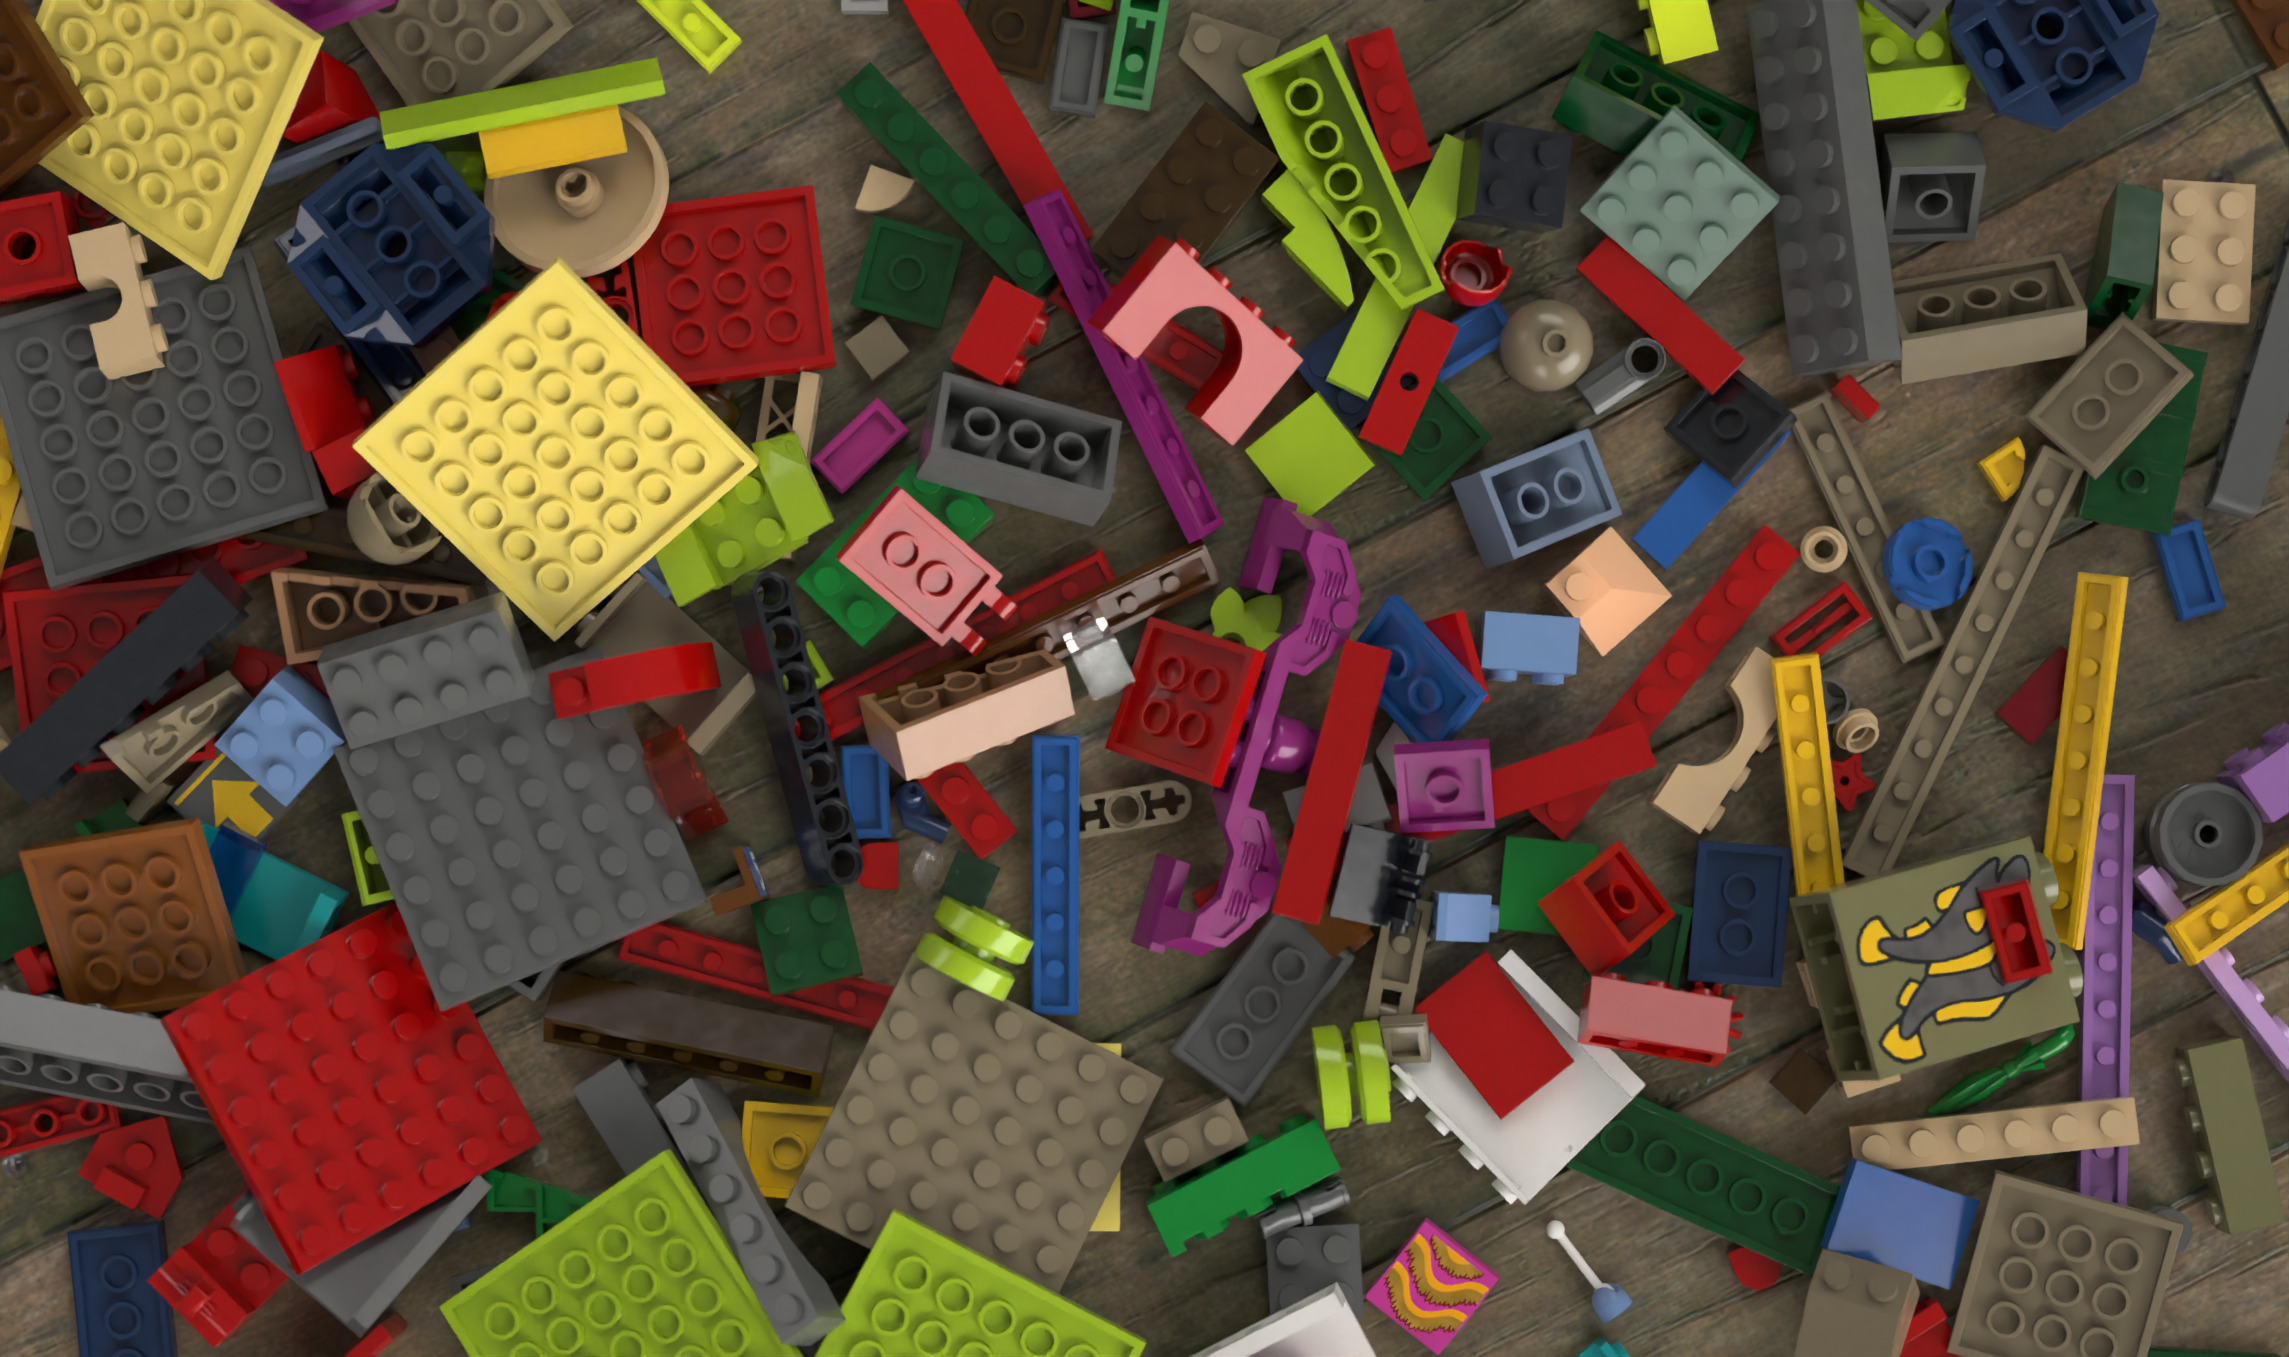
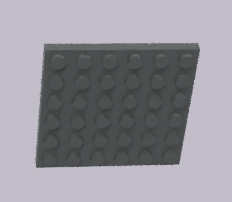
M250 246L233 250L222 277L214 280L208 279L187 264L143 276L144 280L151 279L154 285L158 306L151 308L155 324L161 323L163 325L168 341L169 350L162 352L165 367L155 368L126 377L122 376L114 380H109L100 370L89 325L106 321L118 312L122 303L121 291L114 288L91 291L0 318V413L47 581L53 591L329 510L312 452L305 453L274 365V362L283 360L284 355L254 253Z
M599 645L533 670L535 680L530 696L350 750L348 744L333 750L441 1012L707 903L706 895L625 705L557 720L548 673L605 659Z

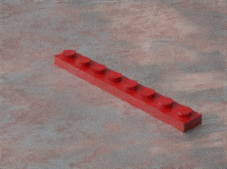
M1762 525L1586 739L1642 721L1648 739L1801 554L1767 525ZM1612 782L1528 809L1526 812L1561 841H1564Z

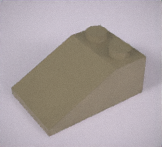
M1822 1249L1808 1290L1794 1357H1900L1920 1296L1914 1273Z

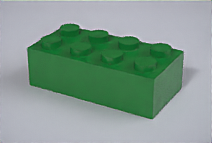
M918 457L795 581L864 649H867L901 612L842 564L835 556L896 485L908 493L967 545L996 518L995 514L975 494L916 479L915 473Z

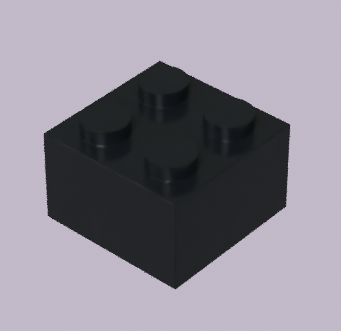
M1482 121L1466 127L1455 220L1541 234L1562 228L1573 135L1491 121Z

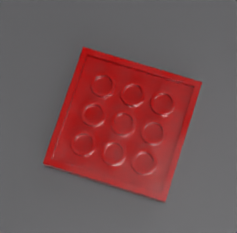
M813 185L666 204L657 228L646 243L633 254L643 342L688 387L800 373L801 371L837 368Z
M195 573L80 583L53 591L48 586L6 590L3 592L21 733ZM206 656L187 674L179 667L175 673L181 679L152 706L144 699L140 704L146 711L126 730L209 682ZM111 731L106 734L110 740L116 737ZM216 735L185 762L216 760L217 747L214 745L217 742ZM104 751L99 753L83 769L76 763L72 765L78 773L120 769Z

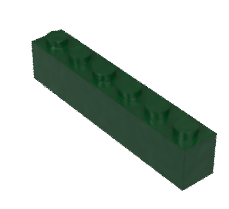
M871 62L836 93L840 104L1012 285L1038 298L1058 279L1041 241Z

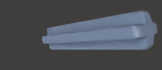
M370 117L274 155L262 185L269 188L365 150L372 144L383 143L384 138L380 121L376 117Z

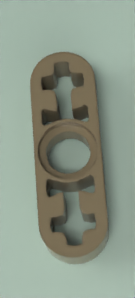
M1168 780L1080 796L1082 809L1087 812L1098 810L1094 801L1104 798V814L1110 824L1109 828L1100 829V819L1088 821L1085 825L1086 830L1080 831V839L1180 821L1187 816L1191 809V793L1181 782ZM1173 788L1176 795L1183 794L1185 804H1180L1177 807V814L1169 815L1167 808L1152 809L1156 819L1145 820L1146 805L1140 792L1151 790L1150 800L1163 798L1165 795L1164 789ZM1120 796H1130L1138 803V816L1130 823H1120L1112 815V804Z

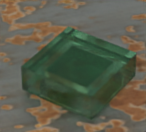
M958 849L939 892L967 905H975L983 909L1001 867Z

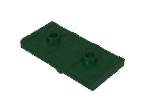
M2159 343L2191 370L2194 376L2096 480L2084 470L2075 518L2166 537L2170 536L2189 438L2195 419L2202 376L2208 357L2207 352Z

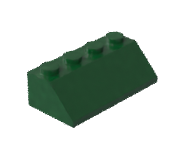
M1596 30L1551 118L1562 123L1568 130L1581 133L1603 144L1609 151L1627 156L1675 105L1741 162L1760 114Z

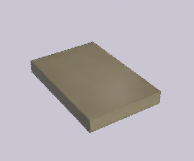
M2122 312L2024 417L2096 480L2189 382L2194 374Z

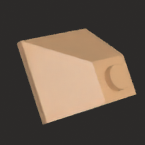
M1611 526L1540 587L1566 617L1580 618L1579 632L1601 657L1605 656L1672 596Z

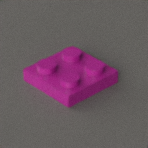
M1489 739L1394 744L1401 833L1495 828Z

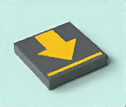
M217 748V759L204 761L166 801L185 819L199 817L200 820L256 846L296 805L301 797L298 795L285 807Z

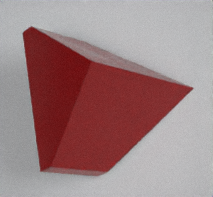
M319 50L282 136L297 145H302L370 117H376L380 121V114L357 72Z

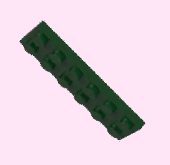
M1637 1095L1565 1165L1570 1169L1810 1277H1813L1822 1249H1825L1821 1247V1243L1840 1190V1186Z

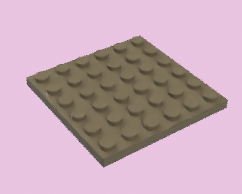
M912 952L784 1207L869 1250L874 1245L892 1209L895 1208L1059 1294L1164 1079L1008 999H1005V1001L998 1000L948 976L920 960Z

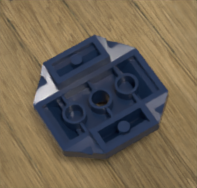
M1952 0L1946 34L1995 114L2056 132L2139 82L2159 12L2151 0ZM2038 19H2047L2052 22L2056 29L2055 39H2045L2038 33L2036 28Z
M372 144L300 203L293 247H290L287 266L346 338L420 348L492 289L495 218L433 144H415L390 150L386 149L385 144ZM406 238L407 248L405 252L399 257L391 258L390 249L392 244L398 239Z

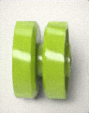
M944 895L933 918L939 926L956 935V937L952 940L935 932L924 933L913 955L948 976L993 998L1005 1001L1015 978L1012 972L994 962V957L996 956L1015 965L1024 964L1035 942L1010 928L1011 924L975 905L970 907Z
M1378 1020L1353 1022L1350 1028L1351 1052L1347 1053L1344 1050L1342 1033L1335 1024L1311 1027L1317 1088L1324 1130L1349 1126L1352 1120L1351 1097L1357 1096L1360 1117L1367 1125L1390 1122V1071L1387 1052L1385 1048L1383 1049Z

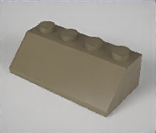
M2061 253L1893 281L1902 360L1892 363L1901 385L2002 367H2013L2019 364L2049 359H2060L2085 352L2088 309Z

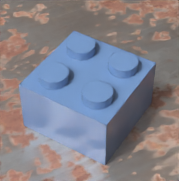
M1484 611L1479 614L1477 618L1475 649L1481 669L1485 672L1484 680L1512 682L1517 681V674L1531 675V684L1554 686L1564 684V677L1574 676L1577 671L1580 618Z
M287 665L266 685L214 745L281 804L287 807L335 755L333 750L343 746L347 740L332 702L290 665Z

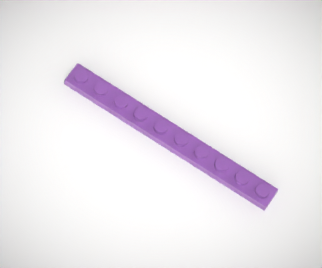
M2104 775L2083 947L2080 950L2083 988L2079 997L2078 1101L2129 1096L2135 775ZM2128 1145L2077 1151L2076 1192L2127 1206Z

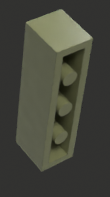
M2227 1035L2176 1047L2178 1059L2173 1060V1069L2178 1085L2185 1087L2189 1105L2184 1106V1117L2189 1131L2196 1133L2200 1151H2195L2194 1159L2201 1179L2206 1178L2210 1197L2205 1198V1207L2211 1224H2217L2218 1230L2231 1235L2284 1223L2285 1217L2243 1038Z

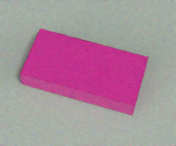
M877 397L814 456L810 462L844 495L901 442L910 431Z

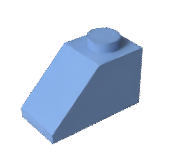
M1432 891L1431 902L1433 903L1429 937L1440 941L1489 942V932L1497 933L1499 905L1491 904L1492 895Z

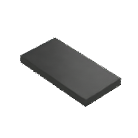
M1271 913L1169 1051L1245 1107L1356 957L1344 949L1332 958L1299 920Z

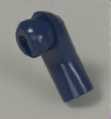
M915 781L904 783L896 792L895 797L902 825L907 830L943 844L951 823L929 813L925 799V790L921 784Z
M2147 901L2135 902L2132 905V932L2153 945L2166 963L2175 964L2180 962L2183 957L2163 927L2167 924L2166 921L2156 914V909L2151 903Z

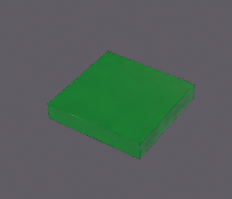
M1505 836L1498 899V929L1560 935L1557 929L1549 922L1537 902L1598 855L1599 845Z

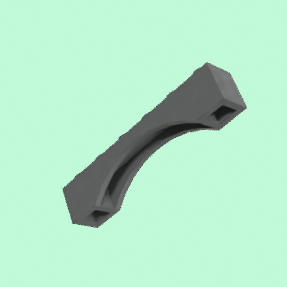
M691 1077L656 1105L781 1343L810 1347L846 1321V1318L825 1279L794 1245L764 1199L745 1154L741 1137V1122L721 1085Z

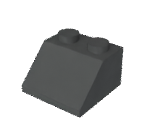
M1977 132L1883 135L1879 180L1888 243L1975 240L1986 170V162Z

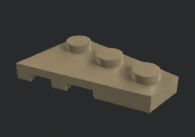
M227 670L104 743L100 748L148 794L242 713L254 698Z

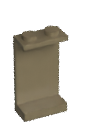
M636 572L609 594L612 600L601 612L593 609L586 615L576 628L581 634L574 642L583 649L599 645L605 659L676 645L712 642L721 688L681 697L645 701L647 705L687 740L686 743L698 754L705 755L757 697L751 671L668 597L665 599L647 582V579L642 574Z

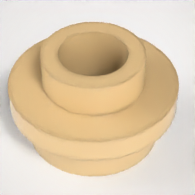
M1818 526L1811 529L1804 536L1800 546V553L1804 563L1812 570L1822 573L1831 572L1840 567L1846 559L1848 551L1845 537L1840 531L1830 526ZM1821 540H1827L1833 546V553L1827 558L1819 557L1815 552V545Z
M1864 708L1848 711L1845 717L1838 721L1833 729V739L1837 745L1852 753H1861L1868 750L1875 744L1879 736L1877 718L1870 710Z

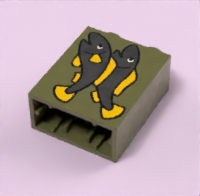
M2031 836L1984 843L1789 898L1838 1081L1882 1080L2080 1021L2074 998L2081 994L2083 988L2081 966L2073 950L2065 943H2059L2050 906L2054 905L2058 898L2057 877L2048 858L2044 854L2034 851ZM2028 877L2054 970L2053 973L2005 984L1980 891Z

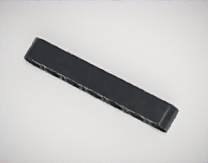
M775 570L743 574L737 577L732 585L731 600L805 872L811 881L819 885L852 884L862 874L864 867L863 856L790 585L786 577ZM759 584L762 586L764 590V598L762 602L760 601L757 594V588ZM771 629L776 635L775 647L770 642L769 635ZM783 675L788 680L787 692L782 687ZM796 720H798L801 730L798 738L794 731ZM809 765L813 773L812 781L810 783L807 779L806 774ZM821 810L823 811L825 817L824 826L822 828L819 824V814ZM833 855L835 856L837 862V867L834 873L831 868V860Z

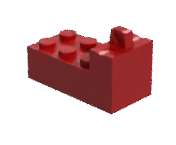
M248 1184L190 1243L181 1246L147 1280L213 1348L236 1336L291 1280V1278L230 1227L231 1222L237 1215L231 1208L249 1188Z

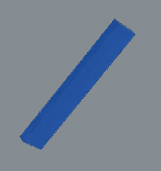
M1080 734L1032 735V940L1035 942L1032 946V1012L1037 1015L1079 1014Z

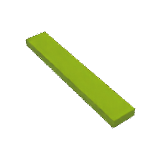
M656 57L382 111L379 114L386 149L390 150L662 96L666 93Z
M1445 133L1408 209L1433 265L1455 222L1464 142ZM1375 277L1325 381L1368 401L1414 305L1402 310Z

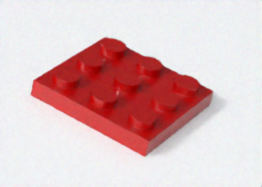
M1149 616L1105 749L1221 788L1267 653Z

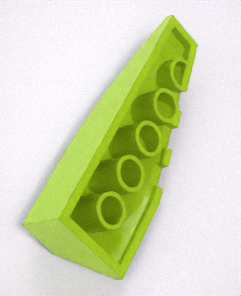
M1325 34L1242 74L1280 159L1399 307L1403 310L1444 291L1443 284L1328 35Z

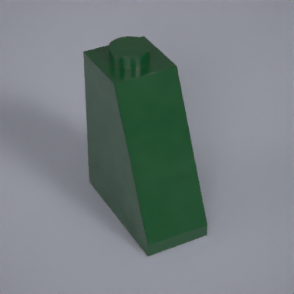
M2119 182L2114 188L2103 209L2083 300L2088 309L2087 326L2106 330L2122 312L2133 320L2154 285L2164 192L2147 189L2138 184L2128 185Z

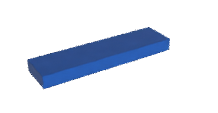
M1788 430L1735 489L1700 462L1630 540L1662 569L1667 570L1788 437L1791 431Z

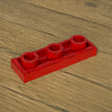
M1416 309L1358 438L1400 457L1402 456L1460 327L1423 310ZM1407 375L1414 377L1417 381V387L1412 391L1403 389L1400 385L1402 377Z
M62 1095L0 1109V1158L124 1127L121 1109L119 1106ZM44 1114H48L53 1120V1126L50 1130L46 1129L42 1124Z

